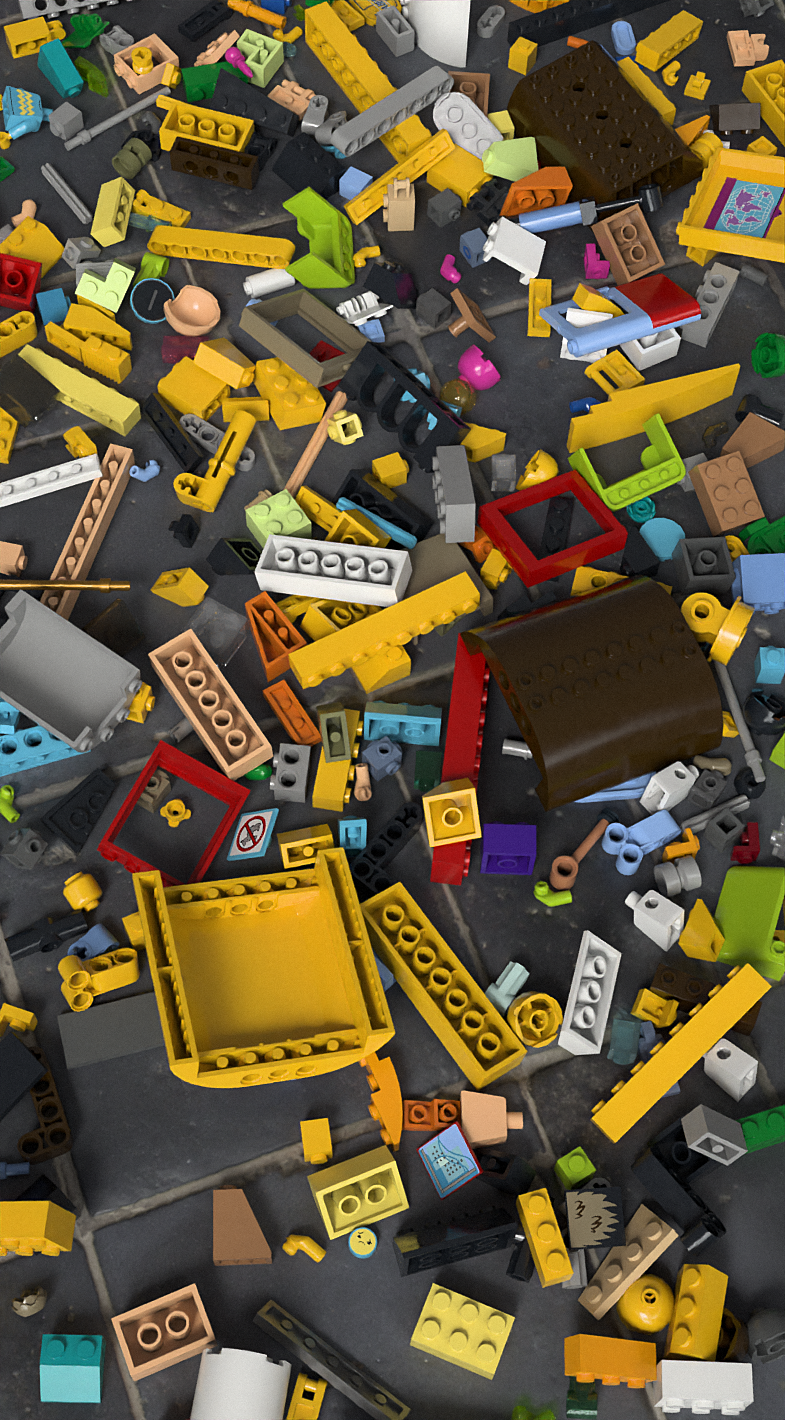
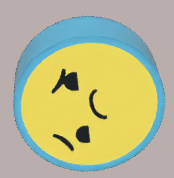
M365 1227L355 1229L349 1236V1250L357 1258L364 1259L370 1257L377 1247L376 1235L372 1230Z

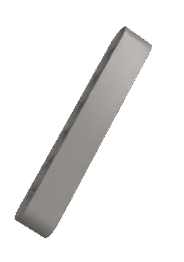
M439 66L432 67L337 128L330 137V143L346 157L353 155L439 99L443 94L448 93L454 85V79Z

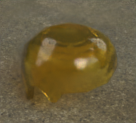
M452 379L443 385L440 390L439 399L462 407L460 415H464L474 407L476 392L468 382L461 379Z

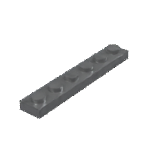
M270 1300L257 1312L253 1319L255 1324L376 1420H405L411 1411L410 1408L274 1301Z

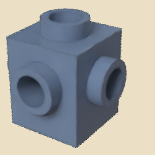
M387 736L381 740H374L362 752V763L368 764V771L377 782L386 775H393L401 767L402 750L395 741L391 742Z

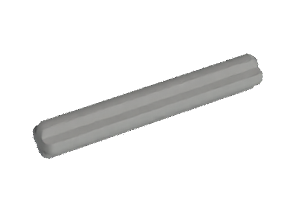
M50 163L42 165V174L82 223L88 224L92 222L93 214Z

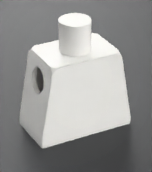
M677 761L652 776L639 802L651 815L664 809L669 811L687 797L694 782L699 777L698 770L693 765L685 767L681 762Z
M649 890L643 897L635 891L628 895L625 904L634 910V924L667 952L679 939L680 933L684 929V909L654 890Z
M722 1038L702 1056L705 1058L704 1072L737 1102L755 1084L758 1061L728 1040Z

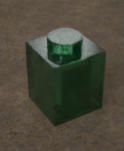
M416 751L414 789L429 792L440 785L442 752Z

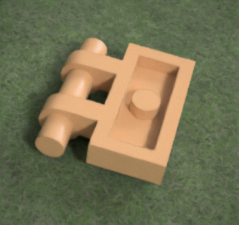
M235 30L229 34L224 32L216 41H212L207 46L205 52H202L197 57L194 66L217 62L226 50L240 37Z
M286 79L282 82V87L277 85L267 95L270 99L298 115L299 121L306 114L310 99L316 96L314 91L304 89L297 82H290Z

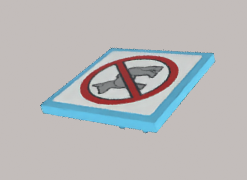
M273 808L241 814L227 860L234 861L264 856L267 847L270 848L271 833L279 809Z

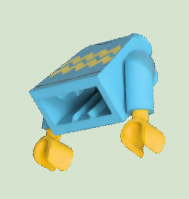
M6 86L3 96L0 94V111L3 110L5 130L9 131V133L0 132V148H9L11 145L10 139L13 138L15 140L23 134L37 132L42 121L49 122L48 115L53 112V109L43 108L38 94L11 86Z

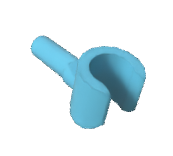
M321 146L327 152H334L335 157L338 159L346 157L334 146Z

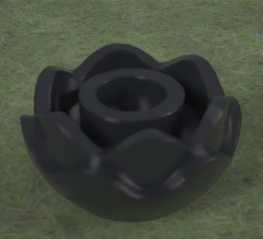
M752 769L739 772L733 783L736 792L739 795H746L748 799L759 798L766 788L765 780L756 782Z

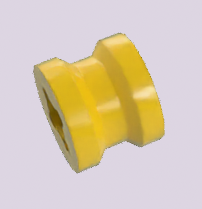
M147 47L135 48L131 53L134 72L141 75L150 73L153 70L151 50Z

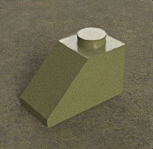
M342 703L316 706L326 763L351 759L346 714Z

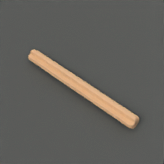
M336 392L289 478L284 490L287 489L293 499L297 495L329 435L327 419L334 417L333 413L344 408L348 400L346 393Z

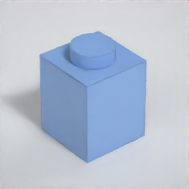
M351 166L339 180V195L349 200L353 199L373 183V177Z

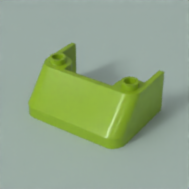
M310 187L285 201L283 207L297 217V230L300 235L305 236L309 240L310 248L309 254L285 267V271L309 289L347 288L354 284L352 227L348 218Z
M659 413L642 424L652 445L642 451L640 459L644 470L607 486L604 479L595 473L583 447L567 458L572 469H576L581 477L586 479L590 488L598 494L600 500L612 512L678 483L686 474L685 466Z

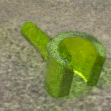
M300 4L295 5L294 10L297 13H293V15L299 21L305 20V9Z

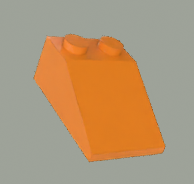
M544 167L512 183L500 215L512 216L564 205L573 187L566 168Z

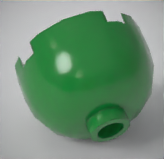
M763 333L759 335L755 342H758L756 349H752L751 362L756 374L760 372L762 378H775L784 375L785 336L779 333Z

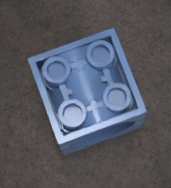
M785 553L740 555L732 562L736 577L731 585L732 606L737 597L740 596L742 597L741 602L755 608L752 615L755 614V611H764V614H777L779 610L785 609Z

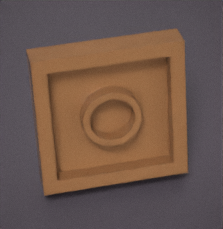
M458 288L450 294L462 316L451 325H448L450 332L455 337H458L459 334L470 327L489 343L495 339L496 336L479 306Z

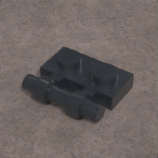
M492 178L489 182L486 181L481 186V190L478 193H474L466 204L470 211L475 207L481 209L477 216L486 225L488 219L500 215L509 189L505 186L499 191L496 188L498 181L495 178ZM490 196L492 199L488 202L484 198Z

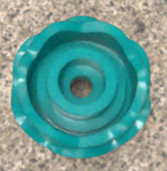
M645 497L627 506V514L637 523H645L651 520L656 513L655 504L649 497Z

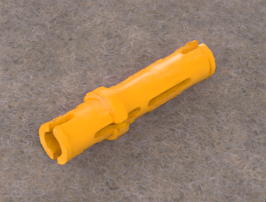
M228 0V7L242 13L244 17L255 18L281 30L285 28L287 18L261 8L250 0Z

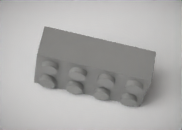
M465 446L436 447V456H432V469L434 471V475H432V489H436L434 490V501L437 504L439 532L444 534L445 543L474 542L476 503Z

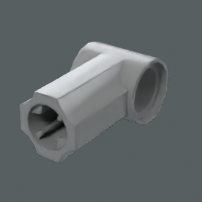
M567 1228L561 1232L562 1238L568 1236ZM566 1248L574 1274L570 1280L561 1282L562 1288L578 1289L587 1287L584 1249L569 1250Z

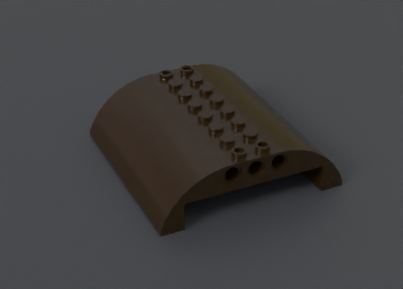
M630 576L463 631L460 634L470 656L483 653L542 774L543 779L535 788V791L545 812L664 769L677 761L682 762L696 755L707 753L721 746L723 712L718 688L710 666L675 601L660 584L647 576Z

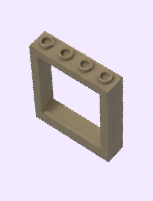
M304 288L246 306L241 313L242 317L239 323V327L316 388L342 379L366 342H372ZM299 314L347 353L320 363L270 323Z

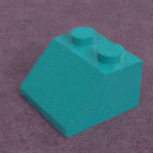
M43 1334L40 1357L41 1402L101 1403L106 1341L102 1335Z

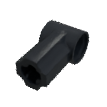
M747 394L742 398L735 413V418L739 423H742L751 412L778 428L784 416L783 412L763 405L757 396Z

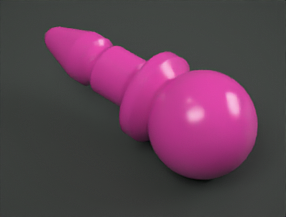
M237 47L228 48L225 52L227 62L232 64L234 68H239L244 75L252 78V71L245 63V57L241 54V51Z

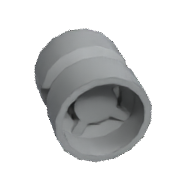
M691 855L675 859L674 864L669 861L654 867V876L658 889L665 898L680 894L681 888L689 891L701 887V874L695 859Z

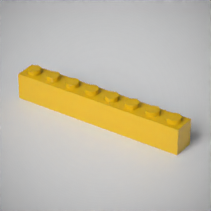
M465 571L288 654L290 667L303 689L315 687L323 680L331 676H338L354 665H362L367 659L375 655L385 654L390 648L398 644L404 645L417 635L427 634L436 626L448 624L464 613L469 614L475 611L480 605V593Z
M749 963L743 968L737 965L727 975L730 981L724 987L718 984L708 994L711 1000L705 1006L699 1003L689 1013L692 1019L685 1026L680 1022L669 1032L672 1038L666 1044L660 1041L649 1052L653 1057L646 1064L641 1060L630 1071L634 1076L627 1083L621 1080L611 1090L614 1096L607 1103L602 1099L591 1110L594 1116L590 1120L613 1144L772 987Z

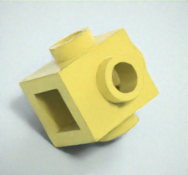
M340 410L333 413L334 417L327 419L329 424L327 427L328 434L335 442L348 445L355 442L357 438L364 436L361 429V420L356 413Z

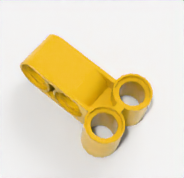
M121 948L83 962L78 956L69 955L58 964V971L64 980L61 985L62 994L71 1009L77 1012L89 1008L94 996L137 981L140 976L137 951L132 948Z

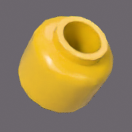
M81 871L64 882L66 887L63 890V894L74 910L85 909L86 912H89L100 904L98 899L102 896L103 891L91 874H83Z

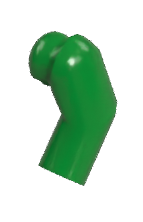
M261 764L244 776L248 780H265L272 775V768L268 764Z

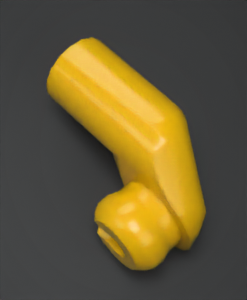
M296 26L286 34H283L281 29H276L273 31L272 36L283 44H292L303 32L300 27Z
M372 246L360 249L353 255L354 266L356 268L364 267L366 265L365 259L379 257L380 248L379 246Z

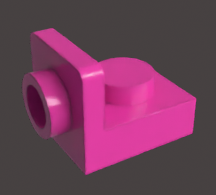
M586 244L583 258L585 278L606 279L609 273L610 261H600V254L596 253L595 244Z

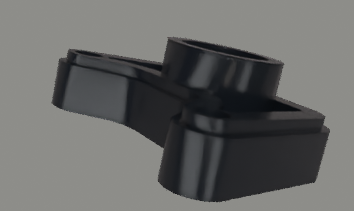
M149 130L133 131L121 145V149H123L124 145L131 138H138L149 147L152 153L151 160L153 162L159 160L161 152L160 137L153 135Z

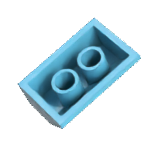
M384 701L367 702L364 714V740H381L387 736L391 742L395 741L396 743L439 746L442 708H436L433 705L412 706L408 703L389 704Z

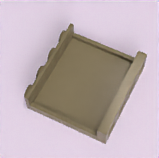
M438 534L418 542L413 549L406 547L400 550L408 551L412 566V573L402 601L466 571L480 593V605L476 610L480 609L484 616L493 613L492 595L458 544L445 543L444 534ZM464 613V614H462V615L456 617L455 619H457V618H459V617H462V616H464V615H467V614ZM418 635L411 639L414 645L418 644Z

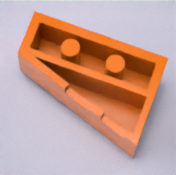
M266 591L246 602L245 610L267 682H270L291 668L288 654L307 646V642Z

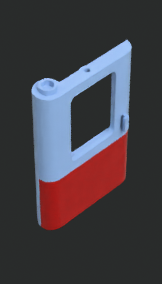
M662 273L612 288L606 286L596 289L628 312V314L582 328H575L560 315L566 313L568 308H580L572 299L541 308L539 311V315L568 340V351L576 358L689 324L701 318V309L697 300Z

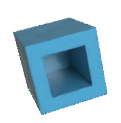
M62 288L36 294L38 308L44 325H47L50 321L56 323L65 320L71 302L69 296H64Z

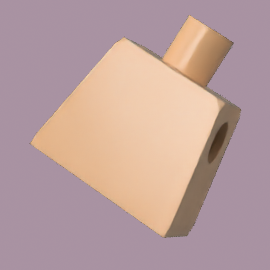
M461 1091V1128L472 1149L503 1144L507 1139V1129H523L522 1112H506V1098Z

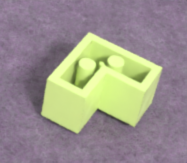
M246 29L237 41V48L245 57V63L253 74L252 78L248 77V82L265 88L284 62L283 43L249 29Z
M117 258L114 259L106 278L85 268L75 294L117 313L136 268Z

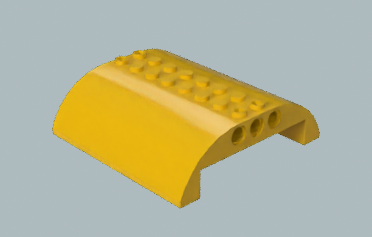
M344 847L318 850L313 869L163 887L159 870L132 873L169 1067L174 1075L180 1079L204 1087L239 1088L316 1076L335 1071L367 1057L394 1036L395 1029Z

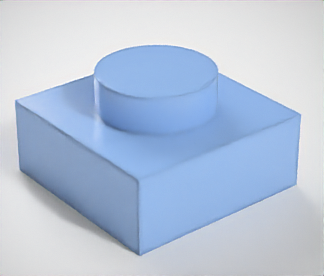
M379 319L367 321L357 326V330L372 342H385V335Z

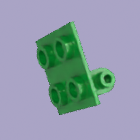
M74 14L70 18V23L75 31L62 42L63 47L68 49H84L92 43L91 40L95 36L101 35L104 32V28L110 22L102 21L98 14Z

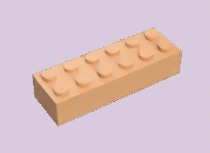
M192 629L185 631L148 654L153 669L226 777L235 781L274 757L270 743Z

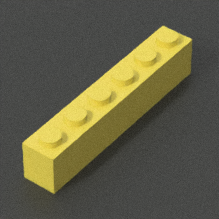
M27 344L11 361L15 378L123 436H126L141 419L140 407L136 400L127 398L116 389L108 388L97 379L82 374L77 368H71L63 364L58 358L48 356L39 348H33Z

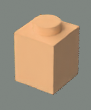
M0 541V573L6 575L14 574L19 577L21 570H25L28 561L23 546Z

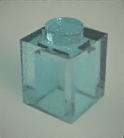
M613 1019L608 1042V1059H613V1062L622 1065L629 1064V1062L634 1063L638 1051L641 1023Z

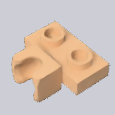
M748 30L728 31L726 38L734 67L754 66L755 61H763L767 58L769 46L763 45L766 37L765 34H751V37H749Z

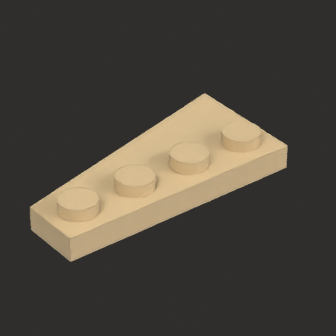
M641 1204L625 1228L626 1246H617L611 1249L578 1301L599 1321L625 1293L628 1287L652 1265L679 1235L673 1228Z

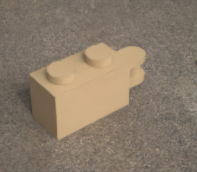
M409 177L405 180L393 178V184L387 185V194H383V206L387 207V209H383V222H387L388 231L414 230L415 213L414 184H410Z

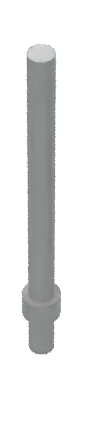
M166 86L89 130H82L77 133L76 137L64 143L65 148L69 151L80 144L85 145L94 136L156 103L159 95H170L169 87Z
M713 660L746 752L744 757L747 765L751 767L756 782H762L766 779L761 766L762 759L759 751L754 747L726 666Z

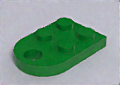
M785 516L750 537L746 547L750 555L757 553H785Z

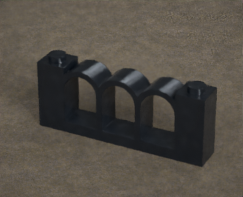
M367 341L338 385L346 393L347 399L351 401L357 400L359 406L366 412L377 413L378 423L382 429L387 432L398 433L399 442L403 449L416 453L413 458L419 463L418 467L425 473H434L432 469V456H436V447L460 445L471 430L468 425L380 343ZM386 371L395 381L382 401L376 406L372 399V391ZM407 390L417 401L402 423L397 426L393 419V411ZM429 411L438 422L423 444L418 446L414 439V431L426 412Z

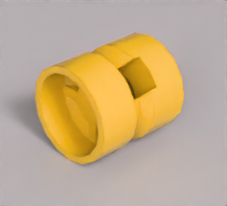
M710 132L704 133L690 146L701 160L703 169L708 168L709 158L711 155H714L717 147L723 148L721 140Z

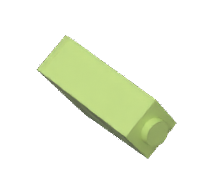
M526 137L493 142L482 154L484 172L516 182L538 171L535 138Z

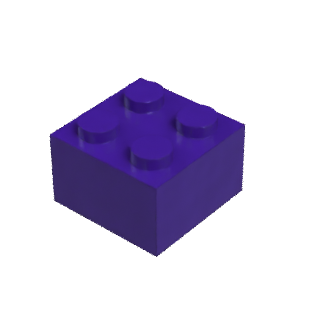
M498 821L483 824L480 843V873L532 875L536 859V825H529L525 822L512 825L503 824Z

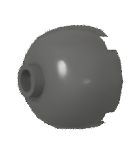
M758 1307L754 1309L749 1315L750 1318L745 1323L749 1334L748 1354L753 1363L757 1364V1360L760 1359L763 1364H768L785 1356V1310L776 1307Z

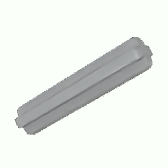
M742 794L682 822L680 829L684 832V829L691 828L692 834L705 829L708 822L726 808L735 815L748 809L750 801L746 795Z

